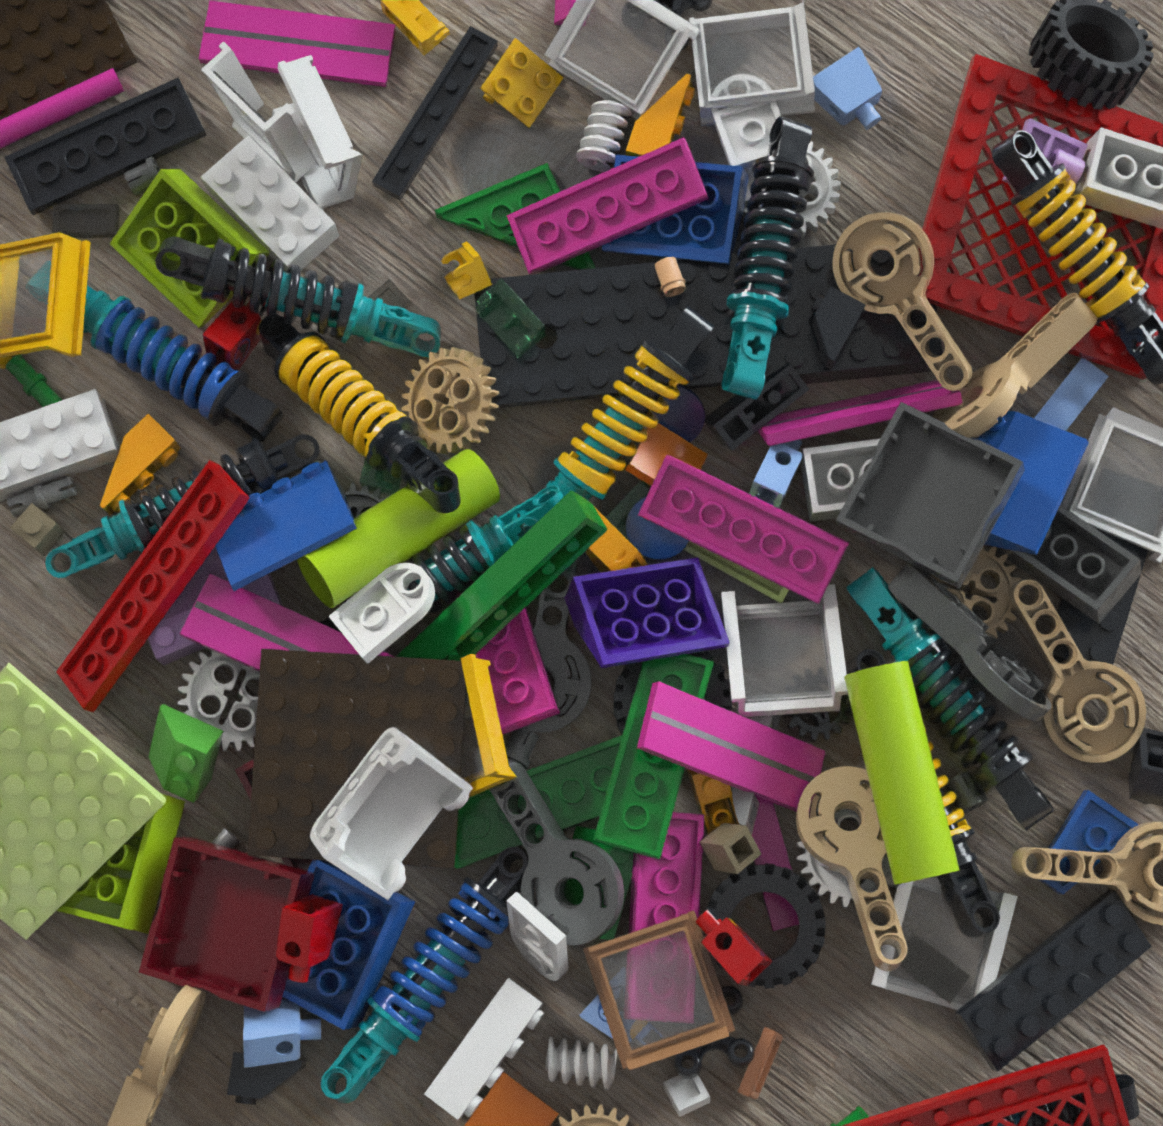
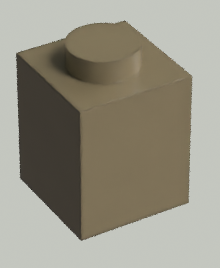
M33 503L29 505L10 527L43 556L48 553L66 532Z
M722 823L699 842L715 871L738 874L761 855L746 825Z

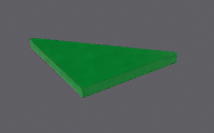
M545 163L435 210V215L438 219L519 248L507 215L561 191L548 163ZM589 252L561 263L577 270L596 268Z

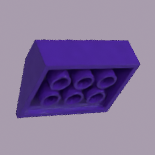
M698 557L575 576L572 578L565 595V601L574 627L601 668L724 648L730 644Z

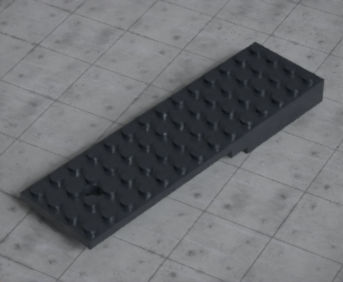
M836 244L796 248L798 257L790 262L794 266L795 272L793 276L786 278L792 284L787 299L789 303L788 315L784 319L776 320L777 332L776 336L771 338L765 377L788 363L792 364L805 384L932 372L895 315L889 313L877 314L864 310L832 370L826 368L813 329L812 322L815 313L811 311V308L820 293L826 295L830 286L840 291L833 273V253ZM849 249V250H847V251H851V252H852V253H851V262H852L853 270H854V271H857V270H855L854 264H853V250ZM878 250L871 257V268L876 274L886 276L894 268V258L888 251ZM737 254L732 255L730 265L677 260L682 277L686 280V290L673 297H665L660 289L661 284L654 267L656 262L490 279L492 285L475 292L474 295L480 358L483 359L482 365L491 368L487 376L497 380L490 388L499 391V394L493 397L491 402L499 405L498 408L603 398L607 394L612 397L622 396L613 388V383L616 380H620L631 386L633 381L624 374L626 366H632L640 372L643 370L637 365L638 361L635 359V354L642 346L643 340L659 347L687 306L715 327L684 364V367L693 375L694 380L682 386L689 389L722 386V378L726 369L733 334L730 324L731 319L735 317L736 313L727 307V298L730 294L731 284L736 278L734 268L739 262ZM867 283L865 284V288H866L868 291H870L871 293H873V294H875V295L881 296V301L883 300V296H882V295H879V294L874 293L873 291H871L870 289H868V288L866 287ZM930 304L937 314L936 305ZM918 309L914 310L911 313L912 324L919 328L924 327L927 321L925 313ZM540 328L552 329L557 335V341L548 349L538 348L532 342V336L535 331ZM936 337L931 338L929 342V349L935 355L943 354L941 339Z

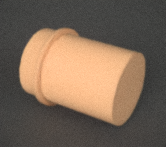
M667 257L655 263L654 267L661 284L660 289L665 297L677 296L686 290V280L682 277L675 257Z

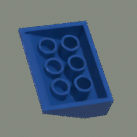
M616 155L614 168L637 157ZM695 162L709 199L602 245V251L661 258L675 257L680 260L730 265L745 206L749 175L742 166Z
M1008 411L1003 417L997 418L998 422L993 427L975 438V440H980L1023 461L1025 468L1021 479L984 545L1037 555L1089 442L1085 438L1019 412Z
M326 460L322 463L315 462L309 464L302 470L301 474L291 479L286 477L278 480L272 485L271 489L261 494L253 493L249 495L250 499L215 547L233 591H236L357 528L346 495Z
M312 859L308 871L315 873L309 895L313 894L343 904L328 958L311 967L308 982H295L287 977L282 997L343 1030L359 1027V1023L363 1020L369 1007L367 1000L375 994L416 901L398 892L393 893L389 900H387L335 865L323 860Z

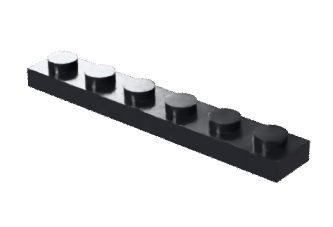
M472 26L469 27L372 180L373 186L401 201L498 47L497 40Z

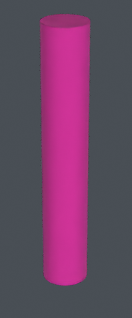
M111 68L1 119L0 149L124 92L114 69Z

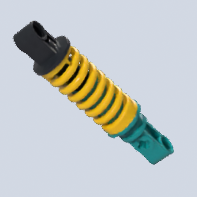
M687 306L659 347L643 340L642 346L635 354V359L638 361L637 365L643 370L640 372L632 366L625 367L624 374L633 383L631 386L620 380H616L613 383V388L622 395V398L618 400L611 395H604L602 401L608 406L605 413L599 409L593 410L592 417L598 423L595 427L588 423H584L581 426V430L588 437L584 442L577 437L572 438L571 445L577 449L576 453L574 451L570 454L562 452L553 461L559 473L554 480H549L546 487L556 485L564 496L572 490L588 501L592 496L603 500L607 496V490L614 484L616 479L612 469L622 471L626 468V461L622 455L628 457L635 456L637 447L633 441L645 442L648 434L644 427L655 428L658 425V418L653 411L659 414L668 412L669 405L663 397L671 400L677 399L680 395L677 384L687 385L694 380L693 375L684 367V364L693 352L701 346L715 326Z

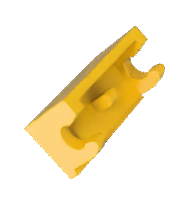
M380 0L383 13L423 55H426L450 35L446 26L439 22L419 0Z
M467 241L461 244V248L446 254L441 260L442 264H448L452 260L459 262V267L444 276L447 285L459 300L492 285L480 255Z

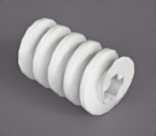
M611 100L597 101L592 104V114L588 116V125L584 128L585 137L581 139V148L576 153L577 160L583 166L599 172H606L611 169L606 163H615L616 155L610 151H620L621 145L614 140L624 139V133L617 128H627L628 122L622 117H629L632 114V110L629 107Z
M550 1036L545 1071L548 1073L550 1082H554L558 1073H561L564 1084H568L572 1075H575L578 1086H581L585 1078L588 1077L592 1088L596 1087L601 1078L604 1088L609 1090L615 1078L618 1052L615 1049L613 1055H610L608 1045L603 1044L600 1052L596 1053L594 1042H590L587 1049L582 1051L580 1040H576L572 1049H568L566 1038L561 1040L557 1048L554 1045L553 1037Z

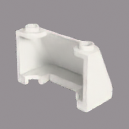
M391 727L379 737L316 820L311 829L310 839L324 859L389 900L392 894L398 892L405 883V866L402 864L404 858L441 809L453 811L463 807L473 787L398 729Z

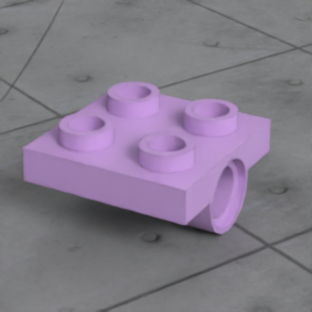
M1031 118L1026 120L1022 130L1032 135L1037 146L1052 167L1063 163L1066 167V172L1070 176L1067 180H1072L1077 184L1084 171L1085 161L1082 159L1088 144ZM1004 175L1002 181L1011 184Z

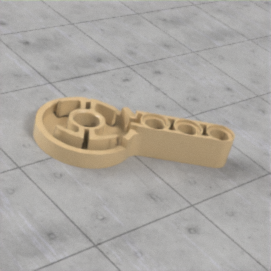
M880 212L859 218L841 234L833 253V273L840 291L866 304L864 309L866 311L895 315L941 386L950 391L963 388L972 378L971 365L926 297V290L934 270V253L926 233L913 220L897 213ZM886 223H894V224H896L897 226H899V227L905 229L906 231H908L911 235H909L908 233H906V232L903 231L902 229L897 228V227H896L895 225H893V224H886ZM918 248H920L921 254H922V265H921L920 252H919V249H918ZM849 249L853 250V264H854L855 270H857V271H854V270H853L852 262H851V253H852V252H851V251H847V250H849ZM878 250L888 251L894 258V268L886 276L876 274L870 265L872 255ZM866 283H867L866 287H867L868 289H870L871 291H873V292L876 293V294H879V295H882V296H883V300H882V301H881V296L875 295V294L871 293L870 291H868V290L865 288V284H866ZM916 309L923 311L927 318L926 324L922 328L914 326L911 322V313ZM931 338H940L944 342L945 351L942 355H935L930 351L929 342ZM955 365L962 369L964 376L960 383H954L949 380L947 376L949 366Z
M1077 293L1065 296L1001 359L972 373L969 383L959 389L962 397L961 405L935 410L933 418L944 422L949 428L960 435L968 438L973 437L974 439L979 437L998 422V417H1003L1017 398L1018 391L1022 395L1027 392V386L1031 389L1092 329L1097 322V317Z
M1034 580L1017 581L1010 589V600L1052 674L1051 682L1045 691L1052 707L1042 718L1048 737L1059 750L1080 761L1101 763L1122 756L1137 742L1145 725L1146 705L1140 687L1127 672L1115 665L1085 660L1043 587ZM1025 585L1031 586L1035 591V598L1028 605L1023 604L1019 599V591ZM1045 614L1050 617L1052 627L1049 632L1041 634L1036 629V620L1039 616ZM1059 644H1064L1069 650L1067 660L1062 663H1057L1053 658V650ZM1098 672H1104V673H1099V674H1098V678L1103 679V680H1105L1106 682H1108L1109 684H1111V685L1114 687V690H1113V691H1112V688H1111L1107 683H1105V682H1103L1102 680H1099V679L1096 678V674H1097ZM1092 699L1101 700L1107 709L1105 719L1097 725L1088 724L1082 716L1083 706ZM1054 706H1055V718H1056V722H1057V723H1055V721H1054V713H1053V712H1054ZM1123 706H1125V710H1126V724H1125V725H1126V726H1129V727H1124L1125 714H1124V708H1123ZM1065 736L1066 739H1068L1071 743L1077 745L1082 750H1079L1077 747L1067 742L1063 737Z
M853 766L835 767L816 776L804 789L796 812L798 834L804 847L815 859L829 866V870L839 872L846 877L872 961L880 970L893 971L900 966L906 957L907 944L882 869V860L887 856L871 787L868 785L870 783L866 769ZM816 793L821 795V799L818 805L819 816L816 815V808L820 797L818 795H815L811 801L812 796ZM841 809H851L858 814L860 826L853 831L843 830L836 824L835 814ZM824 836L826 837V839H827L834 847H836V848L838 849V852H836V849L833 848V847L825 840ZM870 879L875 883L877 890L872 893L866 892L860 887L859 881ZM870 913H883L887 918V924L884 926L875 925L870 919ZM881 946H893L897 950L898 958L893 960L885 958L881 953Z
M1154 821L1135 826L1120 838L1111 851L1106 853L1022 847L1016 850L1012 856V868L1020 877L1104 884L1111 890L1116 891L1131 916L1146 923L1163 925V887L1158 885L1153 878L1154 866L1163 860V822ZM1148 834H1152L1151 836H1147V837H1145V838H1143V839H1141V840H1137V839L1142 838L1143 836H1146V835H1148ZM1030 854H1033L1037 859V866L1032 872L1026 867V860ZM1066 856L1070 861V869L1064 875L1059 865L1061 859ZM1098 859L1103 864V872L1099 877L1093 872V865ZM1134 902H1137L1138 904H1140L1141 906H1143L1144 908H1147V909H1149V910L1147 911V910L1141 908L1139 905H1137V904L1134 903Z
M185 985L168 1009L163 1007L160 1009L147 1036L149 1039L145 1042L140 1056L139 1065L143 1066V1069L136 1068L132 1075L126 1077L107 1126L151 1125L164 1090L178 1067L199 1022L205 1003L206 994L204 991Z

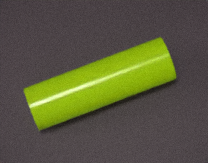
M464 449L443 462L458 477L461 504L455 511L439 513L418 493L405 486L355 517L354 522L357 529L298 558L297 562L301 573L314 594L324 605L334 608L356 594L388 567L406 562L414 555L425 550L500 501L499 487L485 462L470 449Z
M908 661L884 664L845 675L844 680L894 885L959 871L957 856Z

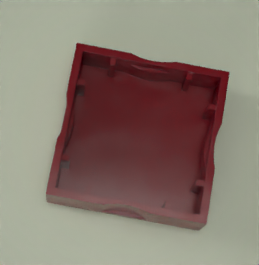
M175 837L162 882L160 906L150 927L139 973L180 986L188 985L201 988L215 994L219 998L263 1012L280 1008L290 967L289 963L280 961L276 957L282 907L309 896L315 873L262 857L247 855L248 853L194 837Z

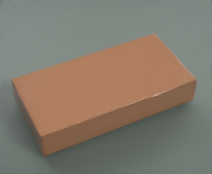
M764 1027L754 1051V1058L748 1065L737 1092L752 1099H758L783 1040V1035Z

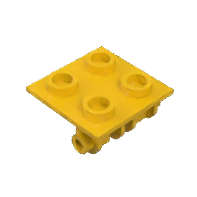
M514 38L480 89L485 93L483 99L486 102L493 104L496 101L525 126L530 128L564 77L518 39Z

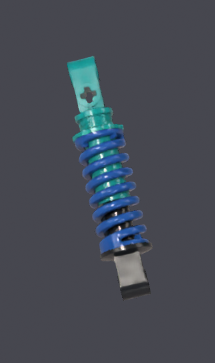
M48 261L27 285L29 292L46 305H48L51 261ZM87 286L83 332L92 334L91 347L105 354H111L118 363H127L128 368L132 372H141L142 377L146 381H155L156 386L160 390L169 391L174 399H184V403L188 408H199L201 416L207 419L213 426H218L227 419L244 430L250 437H257L260 442H263L283 418V412L276 404L247 388L249 383L248 373L234 370L227 362H221L215 367V354L206 353L201 357L202 347L196 343L187 348V336L179 334L173 338L174 330L169 325H164L159 329V319L155 316L145 319L144 309L141 307L135 308L132 300L123 295L113 301L106 292L102 290L97 292Z
M509 847L503 850L479 882L466 876L458 894L465 900H468L467 904L457 898L450 899L448 906L456 917L453 918L446 913H439L436 917L437 922L445 931L442 933L433 927H428L425 930V936L430 942L427 945L422 942H415L413 945V949L418 957L414 960L409 956H405L401 960L406 972L404 974L398 971L391 972L390 979L395 984L393 988L381 986L372 997L370 996L367 1002L373 1009L371 1015L368 1016L367 1020H362L359 1023L360 1030L348 1041L341 1054L322 1076L321 1089L327 1097L341 1103L354 1101L369 1081L380 1072L389 1056H396L400 1051L399 1045L403 1043V1040L406 1038L416 1042L420 1040L423 1032L422 1029L426 1025L425 1022H432L435 1018L431 1005L438 1008L444 1007L446 1005V997L442 993L443 990L449 993H454L458 990V984L454 979L455 975L460 978H467L470 975V970L465 964V960L474 964L481 961V954L474 947V943L484 949H490L493 946V941L485 932V929L495 934H502L509 926L507 900L515 892L520 894L523 874L529 860L528 855L522 849ZM517 859H523L522 868L516 873H510L511 864ZM342 1077H346L347 1085L345 1090L337 1094V1081Z

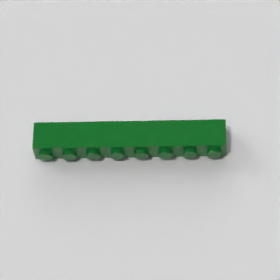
M572 490L567 493L396 657L461 661V658L469 654H476L608 530L593 504Z

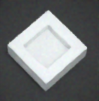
M678 1075L663 1082L664 1090L679 1117L710 1103V1095L698 1075L692 1079H685Z

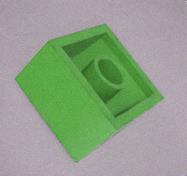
M164 704L159 708L148 757L164 790L195 803L212 779L224 731Z

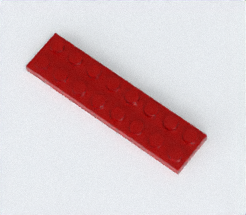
M211 460L208 461L56 671L84 710L94 713L250 499L219 464Z

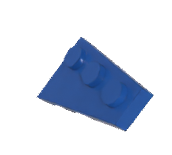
M1084 790L1048 848L1106 853L1115 847L1126 832L1139 824L1091 791ZM1066 856L1061 859L1059 865L1064 875L1070 869V861ZM1099 859L1095 861L1093 865V870L1094 867L1101 862ZM1038 879L1058 894H1065L1078 883Z

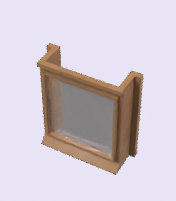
M695 910L606 942L583 948L623 1069L633 1070L729 1037V1033L736 1031L709 951L701 943L704 937L701 928L695 923L697 920Z

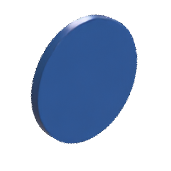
M646 497L640 499L631 508L626 521V533L630 543L642 555L653 559H666L680 553L686 547L689 540L638 516Z

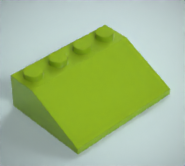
M160 169L110 242V245L198 328H202L233 297L234 291L230 292L229 297L224 303L207 298L204 300L201 299L202 286L160 273L156 267L155 259L162 242L169 237H180L213 249L220 238L235 247L231 260L235 259L240 249H248L250 253L248 265L250 266L256 255L264 254L267 258L270 254L261 243L181 169ZM173 252L165 253L172 261L180 260V257Z
M162 794L166 798L165 804L56 911L149 934L172 844L177 834L186 801Z

